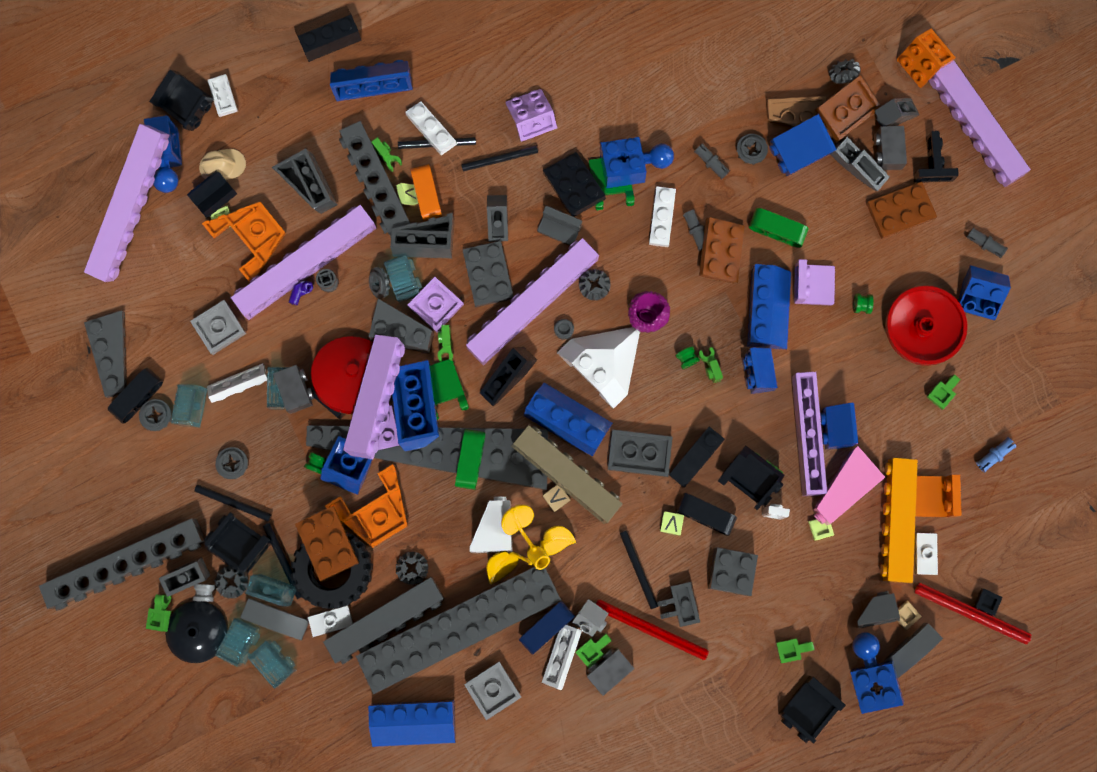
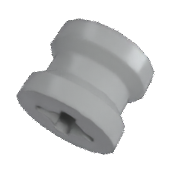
M194 585L196 593L193 596V601L214 602L212 591L215 589V585Z

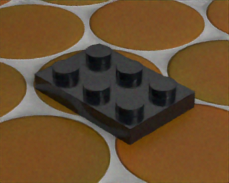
M577 152L543 170L544 176L572 217L606 199V195Z

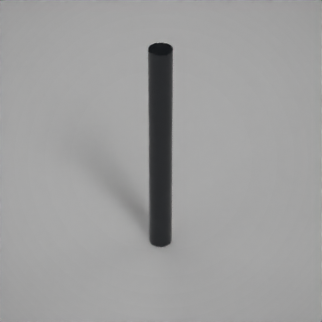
M476 137L454 138L456 146L476 145ZM428 140L398 141V149L433 147Z
M532 146L464 163L461 166L464 172L536 154L538 149L537 146Z
M197 484L194 492L265 521L269 522L271 520L272 514L201 485Z
M267 523L263 525V529L270 539L273 550L298 600L302 598V594L296 591L294 587L296 584L291 578L293 570L271 524Z
M626 530L619 534L649 607L654 609L658 607Z

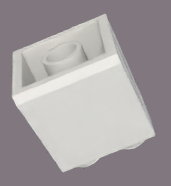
M494 497V501L488 502L470 545L471 553L513 552L512 535L506 534L501 527L503 515L511 508V501L507 500L506 497Z

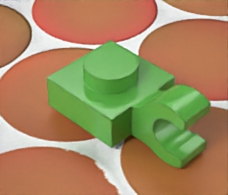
M377 137L371 142L373 148L387 164L390 171H394L391 166L392 162L396 161L400 166L402 165L401 159L398 156L390 155L391 149L385 141L381 142Z
M441 325L442 331H438V341L442 343L443 347L438 352V359L442 361V355L447 353L449 354V360L452 361L450 325Z
M710 347L708 349L710 356H704L702 350L699 351L698 355L702 361L707 363L708 368H705L708 379H712L714 384L720 382L723 379V375L718 361L715 359L714 349Z
M954 374L949 377L945 384L941 381L938 382L926 398L943 410L956 395L952 389L961 379Z
M156 594L154 608H149L146 629L167 632L171 611L166 610L171 602V596L167 597V595Z
M605 634L596 643L590 639L575 653L590 668L604 656L601 649L611 642V638Z
M795 638L776 642L781 664L801 660L800 653L814 650L813 642L811 641L798 644Z

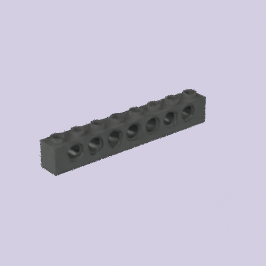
M192 518L39 585V589L47 609L58 611L68 607L67 603L73 600L79 602L86 599L87 594L91 592L97 594L106 590V586L109 584L118 585L126 581L125 577L141 575L144 573V569L150 566L152 569L159 567L168 558L171 560L183 556L182 552L186 550L192 552L201 548V544L205 543V537L198 520ZM180 535H183L185 542L179 546L177 539ZM164 543L166 550L163 554H160L158 547ZM142 552H145L147 558L142 563L139 556ZM123 560H126L128 566L123 571L120 565ZM106 568L108 570V577L103 579L101 573ZM85 577L89 579V585L86 588L82 584ZM65 586H68L70 588V592L67 596H65L63 592Z

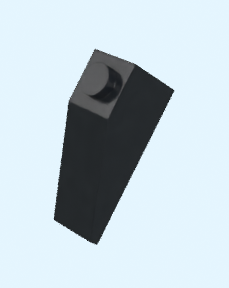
M525 347L512 348L479 393L492 406H495L529 372L537 359Z
M709 426L669 476L685 488L725 439Z

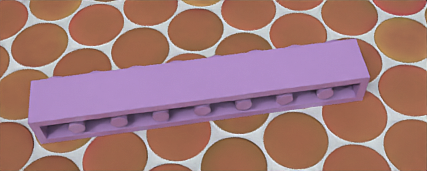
M954 60L940 69L929 80L930 85L940 94L942 102L947 104L951 110L953 118L961 124L965 135L969 136L973 141L974 148L982 154L986 165L996 174L995 177L1000 184L1007 187L1031 170Z
M139 124L84 273L104 282L114 281L118 277L120 272L119 266L127 254L125 250L134 235L133 229L140 220L142 207L147 202L148 197L146 195L154 183V174L161 165L162 153L168 147L169 134L149 125Z
M361 205L352 207L347 211V215L335 219L326 230L318 231L312 240L303 242L294 253L286 254L277 265L269 266L266 273L254 277L245 288L237 289L231 299L244 317L250 320L292 290L294 285L306 280L377 229L374 222Z
M583 238L579 242L577 240L569 246V251L565 255L560 254L554 260L555 264L551 268L546 267L539 274L541 276L539 279L529 282L525 287L526 290L521 295L519 293L511 299V304L507 308L502 307L496 313L497 317L493 321L488 320L481 327L483 330L480 333H474L468 338L467 349L483 366L598 261L599 255Z

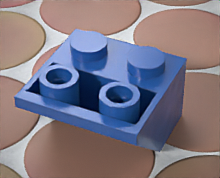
M970 265L963 280L958 299L964 312L996 320L1011 288L1009 276Z
M750 348L744 355L745 358H742L743 369L747 370L748 375L745 378L746 388L750 389L751 394L775 391L778 387L771 348Z

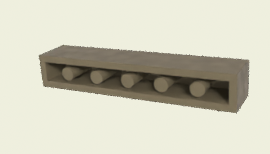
M528 425L511 447L603 524L608 523L622 506V503L619 501L620 497L614 492H608L604 489L605 485L599 479L591 478L586 468L573 463L574 459L568 453H561L557 449L558 446L550 439L546 440L541 436L542 432L538 428Z

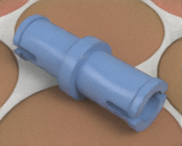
M1007 437L997 447H992L986 456L977 461V466H980L979 469L985 473L995 463L1001 462L1003 457L1011 450L1015 449L1016 444H1012L1013 441Z

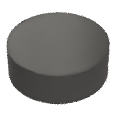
M561 319L555 324L554 333L559 339L567 340L572 337L574 326L571 321Z

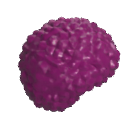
M652 291L636 294L631 299L628 316L630 323L639 332L649 333L660 330L668 323L670 317V306L667 299L659 293Z

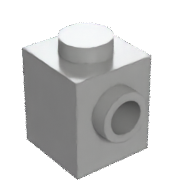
M588 599L572 623L578 626L582 632L593 637L597 631L601 633L607 624L605 618L609 613Z

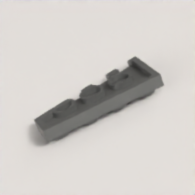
M123 310L84 322L106 398L119 395L127 387L126 348H124L125 312Z

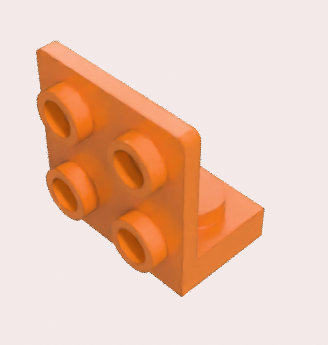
M931 28L917 36L897 58V61L919 88H922L940 69L950 64L956 57Z
M960 475L917 476L915 517L962 516Z

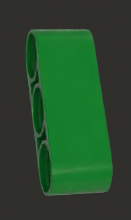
M762 208L755 209L748 226L754 232L796 248L803 246L809 230L804 224Z
M465 429L455 487L476 490L486 432Z

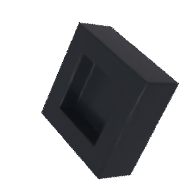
M981 588L974 608L995 616L1003 597Z

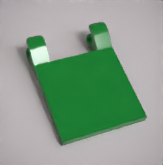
M601 158L588 160L590 173L604 194L607 196L625 193L626 205L634 206L635 198L632 185L606 188ZM602 201L595 205L597 211L603 210L604 202Z
M448 359L431 365L430 372L435 406L457 398L461 410H468L469 406L453 360L450 361Z

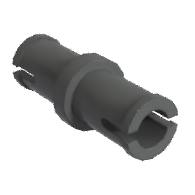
M704 143L694 151L706 163L705 166L707 168L710 167L721 180L730 172L718 159L719 157L714 155Z
M695 210L684 213L683 217L690 229L689 234L693 236L698 251L703 248L704 226L700 225Z
M974 227L966 237L981 246L982 250L986 249L1000 259L1008 249V247L993 240L992 236L989 235L988 237Z

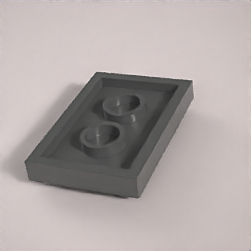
M501 241L462 249L475 307L511 300L513 292Z
M612 429L608 470L668 477L673 437Z

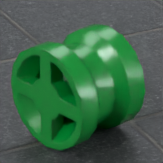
M856 293L853 301L854 313L865 312L866 314H871L874 303L873 295L862 296Z
M693 346L675 355L681 361L682 370L700 362L699 357L694 353L695 349Z
M310 452L309 461L305 463L304 468L321 474L327 459Z

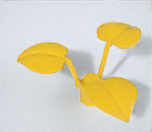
M527 505L511 507L503 515L501 527L508 535H513L518 530L530 546L527 551L528 558L515 552L509 554L507 551H500L494 554L489 559L486 567L489 583L492 585L510 573L518 564V558L529 565L533 564L538 570L544 569L550 562L549 555H554L565 547L576 543L574 536L563 526H553L544 533V540L540 542V546L533 545L523 530L524 527L532 522L534 517L533 510Z

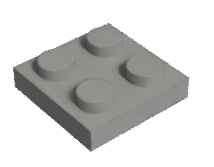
M225 300L190 321L212 355L246 334Z
M500 661L464 684L486 720L521 698L520 693Z

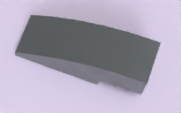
M848 137L842 138L835 144L837 150L830 155L868 187L878 191L889 179L890 176L865 150H860Z
M248 598L240 617L246 621L298 640L303 639L309 625V620L252 598Z
M923 623L882 663L893 661L897 677L899 678L926 656L943 638L929 623Z

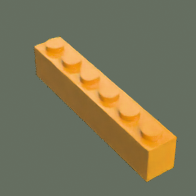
M891 458L885 464L887 483L884 485V494L887 495V499L883 505V514L886 515V523H883L882 526L885 544H882L881 547L884 564L881 565L880 569L883 581L913 583L918 460Z

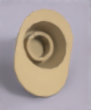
M234 149L210 151L202 158L199 171L204 179L208 178L215 171H219L225 180L239 177L244 172L246 160L244 155Z

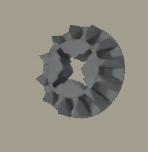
M845 59L843 62L838 61L837 65H832L829 71L830 79L839 84L848 83L859 76L861 68L859 62H855L854 59L849 61Z
M747 134L739 140L736 151L744 163L754 165L759 162L761 163L766 157L768 145L761 136ZM755 143V151L757 153L753 152L751 155H748L749 149L747 147L751 148Z
M375 267L369 275V287L376 298L382 299L389 295L390 280H388V274L385 273L383 268Z
M597 269L587 270L579 281L580 292L589 300L604 298L611 286L609 277L604 271ZM599 278L598 285L600 287H595L591 290V283L589 281L594 282Z
M149 400L141 407L139 420L147 430L160 431L166 428L172 420V411L168 404L162 400ZM155 410L158 413H162L161 416L158 417L157 422L154 418H148L151 417V415H154Z
M226 448L216 458V470L226 479H237L244 475L248 468V458L238 448ZM231 457L234 461H240L238 464H235L234 470L230 466H224L230 463Z
M407 552L398 559L396 574L402 582L414 585L423 581L427 576L428 563L420 553ZM418 561L415 569L419 574L410 572L406 575L408 567L405 562L414 564Z
M230 566L221 569L214 580L216 590L221 596L226 598L241 596L248 586L247 575L244 577ZM235 576L234 582L238 587H227L228 582L225 577L232 578Z

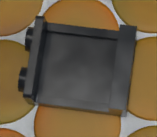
M170 69L149 102L170 114L183 125L184 129L194 131V129L200 126L204 114L211 109V103L214 99L180 72Z
M745 445L722 473L718 482L724 486L729 481L756 502L754 508L758 510L762 505L766 507L772 499L770 495L773 492L777 494L784 484L781 481L785 475Z
M230 512L219 520L218 527L214 532L208 533L204 540L206 550L246 577L270 547L271 542L265 535L260 536L236 519L234 514Z
M809 676L779 712V715L782 717L781 722L789 729L794 727L799 732L797 736L805 743L810 741L814 744L817 741L815 738L836 712L842 711L846 704L817 679Z

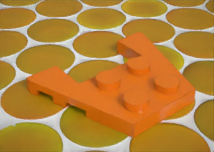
M261 202L202 223L214 239L231 226L254 254V258L239 268L249 283L254 277L259 275L286 234Z
M393 464L377 473L388 492L366 506L351 513L341 496L325 505L326 509L334 506L340 521L346 524L372 548L408 527L396 468Z

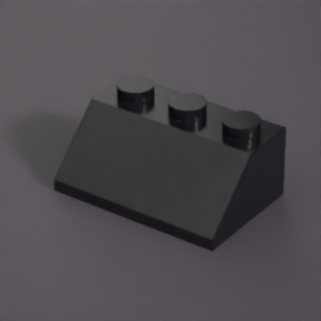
M347 6L294 27L308 62L362 41Z

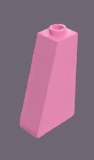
M859 446L849 452L828 485L827 494L821 496L813 509L816 513L814 515L821 524L830 525L885 478Z

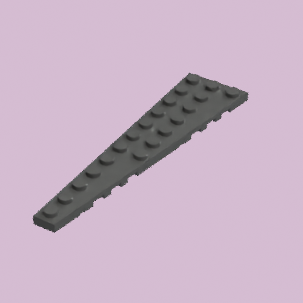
M307 426L306 446L331 451L338 436L347 438L350 426ZM438 428L439 437L426 447L404 451L399 445L378 450L374 456L375 459L457 473L465 429L486 432L479 478L547 490V476L511 447L524 429ZM539 429L542 432L541 436L548 440V430Z

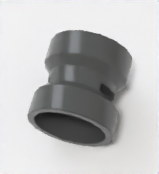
M322 269L316 275V282L324 292H333L337 289L339 282L333 271Z

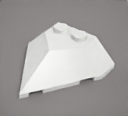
M634 327L573 338L557 354L600 392L599 395L614 409L628 395L640 332Z

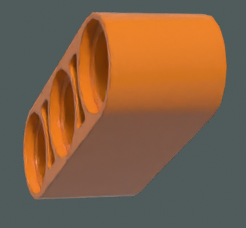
M430 164L410 168L423 222L429 221L430 218L434 217L435 219L441 218L442 213Z

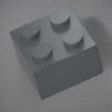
M714 548L708 589L752 596L758 555Z

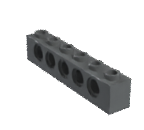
M361 121L339 130L342 136L339 138L343 149L348 148L350 154L347 157L351 165H356L358 169L355 174L359 182H364L366 186L363 189L368 200L372 198L375 205L371 207L376 217L380 216L383 221L379 224L384 234L389 233L391 238L392 228L410 224ZM362 144L360 149H353L354 145ZM363 161H370L368 166H361ZM371 178H379L376 183H369ZM386 194L385 200H377L379 195ZM394 211L395 215L393 217H385L387 212Z

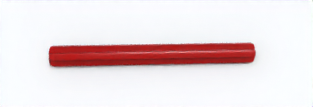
M918 583L915 587V594L1023 644H1028L1031 641L1032 635L1029 632L925 584Z
M597 600L596 605L609 613L608 616L697 658L706 660L709 654L707 649L602 600Z

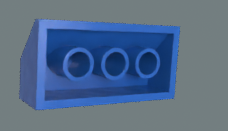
M396 60L389 64L377 63L370 67L357 66L355 69L350 70L338 69L330 74V87L336 101L413 90L408 61Z
M755 264L751 270L747 347L787 350L791 271L775 265Z
M428 360L400 366L399 374L395 378V388L392 396L398 444L404 451L426 447L439 437Z
M543 383L535 392L523 415L592 457L613 424L546 383Z
M454 700L381 703L368 706L372 747L456 743Z

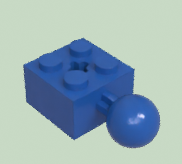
M168 116L144 119V125H149L169 134V144L162 153V162L154 174L155 180L153 183L158 191L169 193L176 189L179 182L176 172L170 169V167L182 166L178 128Z
M639 137L601 142L600 158L606 188L645 183L647 173L645 164H652L659 169L669 167L674 160L672 148L667 144L660 143L653 146L650 152L643 153Z
M864 632L858 634L853 640V651L858 657L863 659L865 667L852 669L850 673L861 714L903 706L904 699L893 661L877 664L875 656L880 649L878 639L871 633ZM875 682H877L879 686H883V688L880 689V692H877L875 689L872 688Z

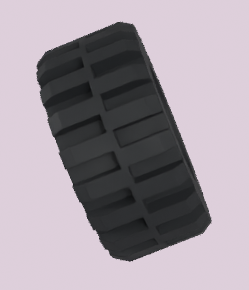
M346 532L359 564L351 567L350 577L345 584L333 589L323 587L317 582L314 576V567L303 542L299 544L301 547L299 550H295L293 555L295 559L294 562H291V568H293L291 578L295 581L296 585L294 587L296 591L302 594L301 597L304 600H308L312 605L322 608H340L357 601L361 594L366 592L368 589L367 585L372 579L371 570H373V564H371L370 552L367 551L365 544L356 536Z

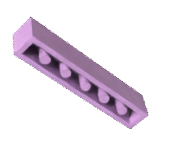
M375 335L343 448L350 456L374 459V455L378 451L379 437L384 430L383 422L385 415L389 411V400L394 393L395 378L399 374L400 360L405 353L404 344L397 337Z
M816 372L795 373L792 376L802 496L827 494L817 375Z

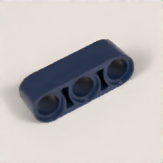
M561 600L529 629L519 641L533 655L569 623L575 615Z

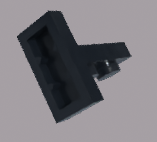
M931 131L926 137L929 169H919L914 174V183L953 182L959 176L958 168H943L945 162L944 157L941 156L943 139L940 137L939 131Z

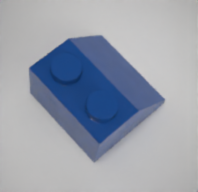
M854 403L829 406L821 410L820 419L824 431L822 433L823 445H825V450L850 448L858 444Z
M338 436L322 468L320 480L358 495L373 459L350 456L343 450L346 439Z

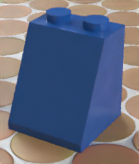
M819 114L773 138L769 146L772 155L777 156L780 162L778 163L780 171L783 174L785 173L786 176L821 160L837 150Z

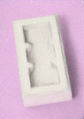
M224 74L208 79L218 116L222 117L238 112L227 75Z
M770 504V506L763 508L762 516L781 520L789 517L790 509H785L782 505Z
M915 533V574L938 575L937 534Z
M349 606L308 617L313 637L347 628L353 624Z

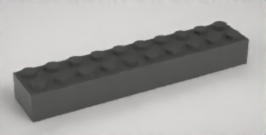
M533 567L357 655L356 658L372 693L375 694L561 601L546 568L538 570L536 567Z

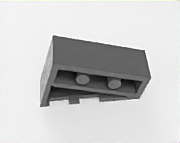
M307 149L272 167L320 214L338 205L314 155Z
M453 213L437 219L435 217L430 218L429 221L418 224L415 222L392 228L390 247L393 257L452 259Z
M378 299L369 333L370 340L373 342L375 335L397 337L404 344L405 349L430 354L434 337L432 330Z

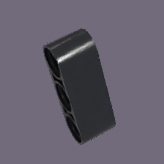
M143 369L111 402L107 410L122 424L128 422L159 390L163 380L151 369Z
M683 493L676 508L677 513L726 536L730 535L737 520L735 515L688 493Z

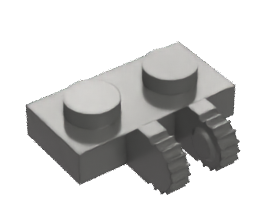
M691 582L670 586L672 598L657 602L658 606L661 607L674 603L676 610L660 614L661 619L677 616L680 627L700 623Z

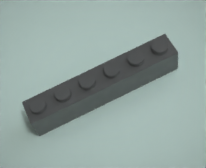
M430 577L323 641L335 664L341 661L343 665L353 659L352 654L359 651L361 654L370 649V643L375 640L380 643L388 638L390 631L395 629L398 632L407 626L405 622L410 619L416 621L425 616L423 613L425 610L431 608L433 611L443 605L441 601L445 598L433 577Z

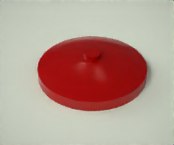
M918 286L905 291L891 304L887 312L885 328L889 343L898 355L913 364L931 366L947 361L961 349L967 336L968 324L964 309L954 296L937 287Z
M354 336L341 337L327 343L317 353L311 368V382L316 395L326 406L340 413H354L373 345L372 341Z

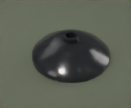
M205 601L187 602L171 614L168 631L165 632L166 642L171 652L180 660L188 663L206 662L214 658L226 643L228 635L226 619L223 613L211 603ZM192 628L196 630V634L194 636L190 635V630Z

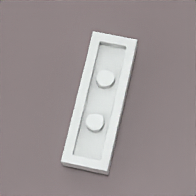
M421 101L406 111V116L440 155H443L457 145L456 140Z
M656 187L649 245L669 247L676 189Z
M260 364L208 385L207 392L211 403L221 401L230 395L241 393L247 388L267 381L268 377L264 365Z
M565 625L558 632L542 683L559 690L563 689L582 632L580 629Z

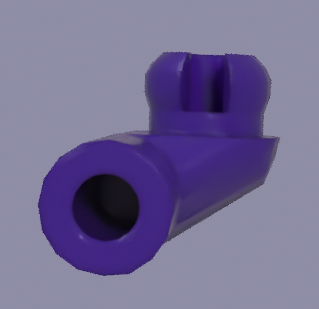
M303 281L294 285L288 303L298 306L300 297L310 293L313 290V284L309 281Z

